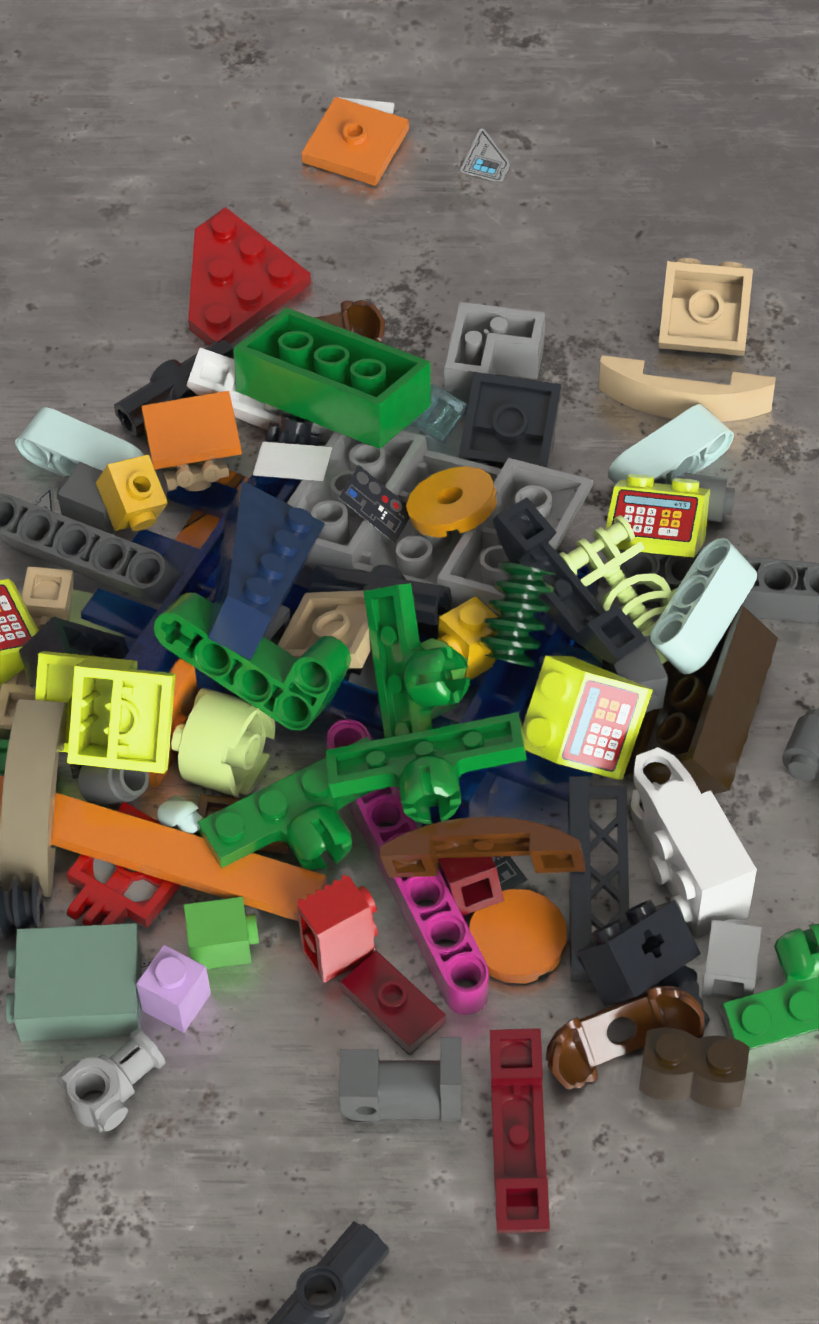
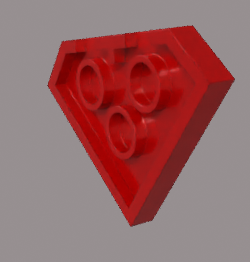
M225 207L195 228L188 314L189 330L208 346L218 340H225L231 344L256 326L259 321L268 317L310 286L311 273Z

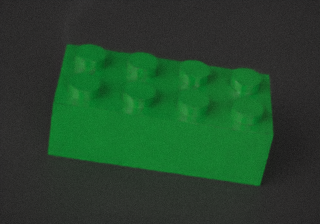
M288 307L234 347L236 392L378 449H381L431 406L430 361Z

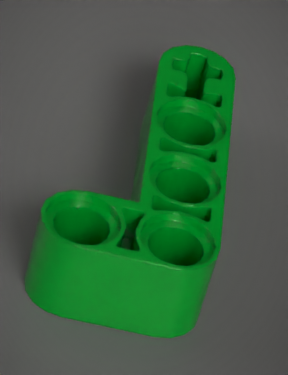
M196 593L181 595L155 620V636L166 649L291 730L301 731L306 729L332 701L351 664V655L347 646L333 636L318 638L299 659L264 637L252 659L249 660L207 638L212 602Z

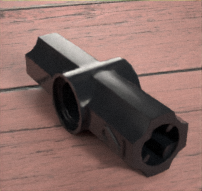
M218 340L205 348L206 350L234 359V349L225 340ZM197 354L182 363L176 359L163 362L153 372L150 383L114 404L115 415L120 420L124 430L131 437L134 435L139 436L145 432L142 413L143 405L199 396L186 386Z
M317 564L310 574L308 593L363 591L411 583L416 620L419 623L439 626V617L449 612L452 602L449 587L406 580L399 570L389 565H377L373 567L370 573Z
M353 1221L319 1263L301 1273L296 1282V1290L267 1324L340 1323L345 1315L347 1304L389 1255V1247L380 1239L377 1233L365 1224H358ZM319 1290L328 1291L334 1295L333 1300L322 1306L310 1303L308 1298Z

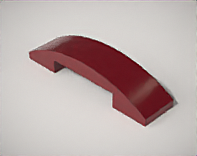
M541 1028L490 1030L491 1106L497 1233L550 1232L542 1085Z

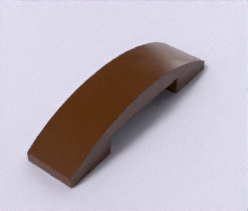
M469 817L442 821L409 831L380 847V858L389 878L437 876L438 858L531 856L536 873L586 872V862L580 840L553 827L517 818Z

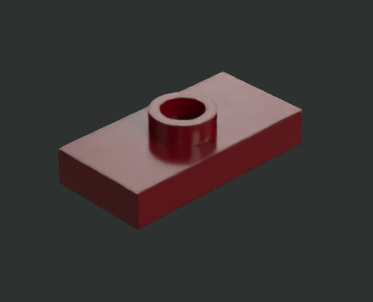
M377 950L340 981L341 990L409 1054L446 1022V1014Z

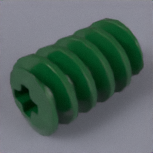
M500 562L497 568L509 576L508 580L494 581L492 587L502 593L504 598L488 601V606L498 612L499 617L486 618L483 621V624L495 633L494 636L480 637L478 643L490 650V653L485 656L528 667H535L536 662L524 652L525 650L540 648L541 643L530 636L529 632L545 629V624L534 617V613L549 611L550 606L538 597L539 594L554 592L555 587L545 581L543 577L544 575L555 573L512 562Z

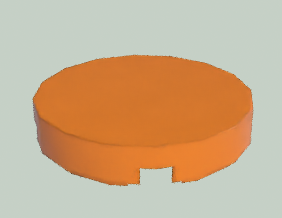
M508 889L502 891L503 902L474 912L470 920L469 930L487 963L489 976L505 983L527 984L538 980V976L544 975L548 971L549 973L552 972L559 965L566 951L567 924L560 909L546 896L528 889Z

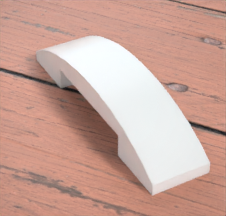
M199 348L186 385L197 395L230 391L234 416L268 430L271 421L279 423L281 414H291L236 392L234 359ZM313 423L311 432L319 433V442L327 443L334 431Z

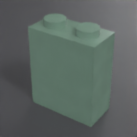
M137 923L17 929L16 948H9L7 955L9 978H15V993H7L6 1018L8 1024L15 1023L20 1042L130 1036V1033L135 1029L141 1031V1003L136 983L141 978L142 946Z

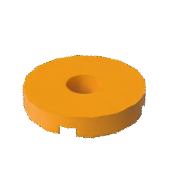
M470 466L453 467L434 473L420 482L410 493L406 508L414 529L422 535L443 538L448 537L446 531L458 529L459 534L471 531L485 522L495 510L497 504L495 495L497 492L491 475L484 470Z

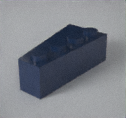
M242 481L223 522L222 533H224V537L219 549V557L221 559L215 578L217 588L212 601L207 638L251 660L304 568L325 523L314 518L308 511L293 507Z

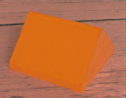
M230 391L142 406L147 445L155 470L242 454Z

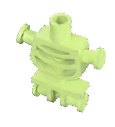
M619 515L614 518L615 524L604 530L602 527H599L593 531L595 539L593 543L590 544L585 538H582L576 542V549L568 554L561 552L559 556L576 576L579 568L585 564L588 566L591 573L580 579L585 586L590 585L602 576L605 577L611 589L602 597L600 601L601 606L606 611L609 610L614 598L618 597V600L621 601L622 606L620 608L631 617L633 624L643 636L651 635L653 627L657 623V621H653V617L659 616L660 618L678 588L671 590L666 580L655 573L635 575L628 579L625 577L619 565L644 550L645 547L640 541L620 553L616 545L624 539L628 542L632 541L635 535L627 520ZM600 550L608 560L605 564H603L597 554ZM645 584L654 591L638 596L631 585ZM650 601L660 602L661 607L648 611L643 603ZM655 647L658 656L661 660V663L663 664L666 661H668V659ZM592 654L598 661L602 663V659Z

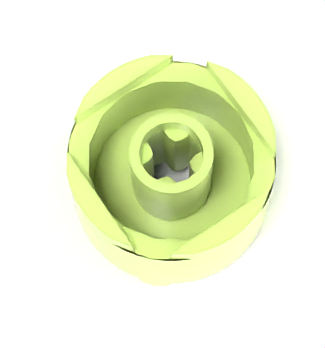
M202 688L195 698L194 708L186 724H179L172 737V750L179 752L178 765L180 777L187 782L235 797H239L238 793L249 794L259 783L268 765L271 754L263 752L266 737L274 739L275 720L242 698Z

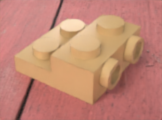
M680 258L676 262L667 261L658 348L744 356L753 269L744 268V265L737 262H722L719 266L702 264L701 261L693 258Z
M363 591L305 593L277 646L299 659L318 638L333 636L341 640L350 651L351 664L349 669L362 668L372 649Z

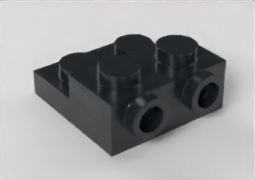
M474 372L459 458L500 469L503 468L508 458L550 468L562 385Z

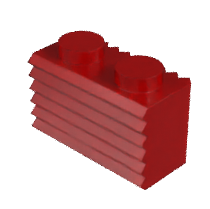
M342 875L341 881L334 880L332 886L325 884L324 890L316 889L315 895L307 894L306 900L298 899L297 909L302 952L323 983L362 963L374 953L375 945L373 938L378 936V930L372 919V914L377 912V908L365 886L362 885L357 888L350 876Z

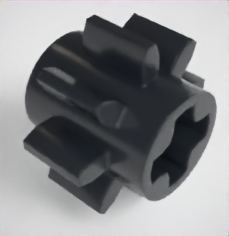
M281 414L279 423L270 422L265 442L318 446L320 434L311 432L313 422L292 414Z

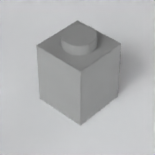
M739 919L712 920L701 996L735 1000L753 995L762 927L749 925L747 922Z

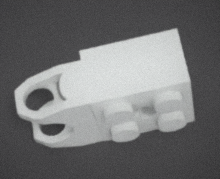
M659 747L637 755L633 775L637 790H633L630 812L640 838L651 856L649 858V866L656 882L659 885L665 883L672 895L671 901L675 900L695 939L710 933L712 920L725 921L727 919L743 920L748 918L757 869L712 791L701 794L690 773L674 755ZM652 762L663 763L670 769L671 777L666 783L661 785L656 782L651 783L643 773L644 767ZM641 801L643 804L644 812L642 811L639 805Z

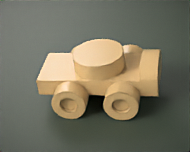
M213 459L197 462V465L189 466L188 464L173 466L171 470L163 471L167 491L177 490V486H181L187 491H200L209 488L211 482H215L222 477H228L229 470L224 460L215 461Z

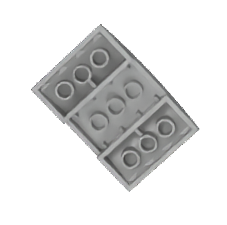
M403 430L381 449L366 445L361 441L334 431L325 447H332L324 480H302L287 504L308 511L314 518L325 523L306 562V565L314 569L318 564L370 573L373 567L377 565H389L399 570L406 580L449 587L452 596L450 610L476 596L494 614H499L488 606V601L504 598V595L492 586L494 581L508 580L509 576L500 571L497 566L498 563L509 562L497 536L492 521L494 517L527 497L557 532L549 542L554 550L557 551L593 487V479L512 458L507 459L502 469L427 450L426 436ZM358 465L406 504L410 493L416 486L434 473L453 467L470 466L480 468L491 475L497 492L495 495L497 504L495 510L485 522L471 531L459 534L458 529L446 531L448 537L443 538L422 535L413 528L412 522L409 519L396 543H393L339 499V496Z

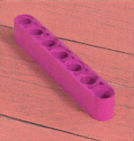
M351 719L340 720L333 724L327 732V750L349 746L367 736L371 741L373 739L362 723ZM397 787L377 789L347 804L445 1003L452 1011L458 1014L471 1015L479 1012L486 1005L489 996L488 966L439 869L437 876L389 878L380 858V847L409 831L418 829L414 820L405 815L400 792ZM385 822L395 824L394 826L388 828L378 826L379 824ZM424 899L436 902L433 905L426 907L419 906L418 904H416L418 901ZM443 939H450L456 942L448 947L435 944ZM468 979L477 984L470 988H462L455 983Z

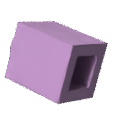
M166 945L162 946L136 983L142 1011L185 1033L211 995L206 966Z

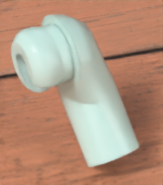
M173 795L168 798L157 811V817L161 825L171 828L177 824L180 831L190 834L198 830L197 822L204 819L196 811L199 807L195 803L186 801L179 795Z

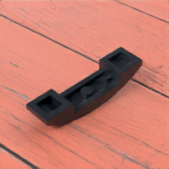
M527 497L494 517L492 521L509 562L555 573L544 575L543 577L545 581L555 587L554 592L539 594L538 598L550 606L549 611L545 612L550 619L576 643L613 665L646 643L647 639L622 609L615 605L606 611L549 544L557 532Z

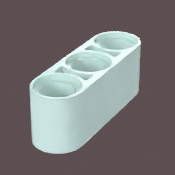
M697 404L620 454L610 466L608 477L613 483L617 484L620 480H627V474H645L653 476L654 483L672 485L673 476L684 477L685 473L696 474L721 457L732 444L734 433L705 406Z
M42 407L15 440V446L24 458L62 477L70 476L79 462L103 471L107 464L144 456L135 445L48 407Z
M716 539L702 549L651 632L650 640L652 644L680 673H693L707 662L757 579L756 570L728 539Z

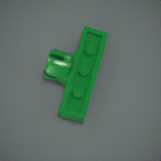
M411 583L363 591L385 738L433 729L431 721L432 709L437 706L456 704L461 701L468 691L470 677L452 680L451 670L468 668L466 660L452 647L446 646L427 650L422 648L419 640Z
M518 712L326 750L328 785L332 798L387 787H399L405 815L423 824H432L430 807L439 806L441 822L446 821L455 814L461 805L459 778L462 774L527 760Z
M367 736L351 745L369 742L371 740ZM325 757L198 821V831L221 868L273 842L283 841L290 846L303 868L314 872L323 871L328 868L320 856L324 851L327 852L336 865L347 856L352 848V833L338 814V811L343 806L375 790L332 798L328 785L327 761Z
M819 924L809 925L810 929L804 931L801 928L791 930L776 940L774 948L784 976L781 987L728 1001L720 1005L729 1037L742 1041L750 1047L749 1050L819 1031Z

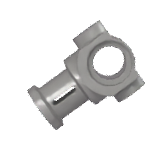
M138 1029L130 1033L131 1040L110 1058L100 1055L98 1058L88 1057L82 1061L76 1060L66 1066L60 1073L57 1081L65 1090L74 1116L84 1126L95 1127L100 1133L103 1130L110 1131L118 1126L128 1112V1109L125 1107V1101L134 1094L132 1085L153 1067L160 1069L165 1065L164 1056L155 1043L143 1031ZM98 1090L104 1092L101 1097L93 1101L81 1099L89 1091Z

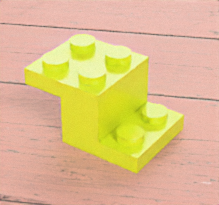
M48 651L38 653L35 700L68 703L64 751H59L68 752L67 763L163 774L167 772L175 673L137 670V661Z

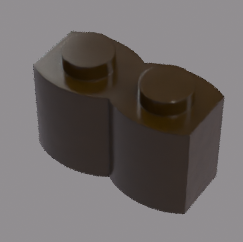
M662 1027L650 1029L646 1034L639 1090L650 1097L665 1101H679L691 1098L703 1106L715 1109H730L741 1106L750 1047L742 1041L727 1036L715 1035L698 1039L694 1035L676 1028Z

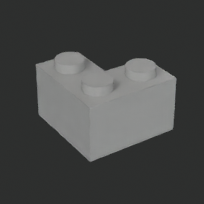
M459 302L444 367L445 401L468 404L474 372L538 379L544 350L545 313Z

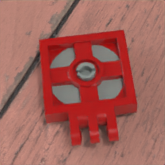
M126 802L122 803L117 810L124 814L160 824L159 821ZM81 854L66 873L68 882L81 889L80 893L69 905L67 916L77 921L90 907L82 921L84 926L99 925L104 917L106 918L101 925L122 924L129 917L148 929L181 885Z

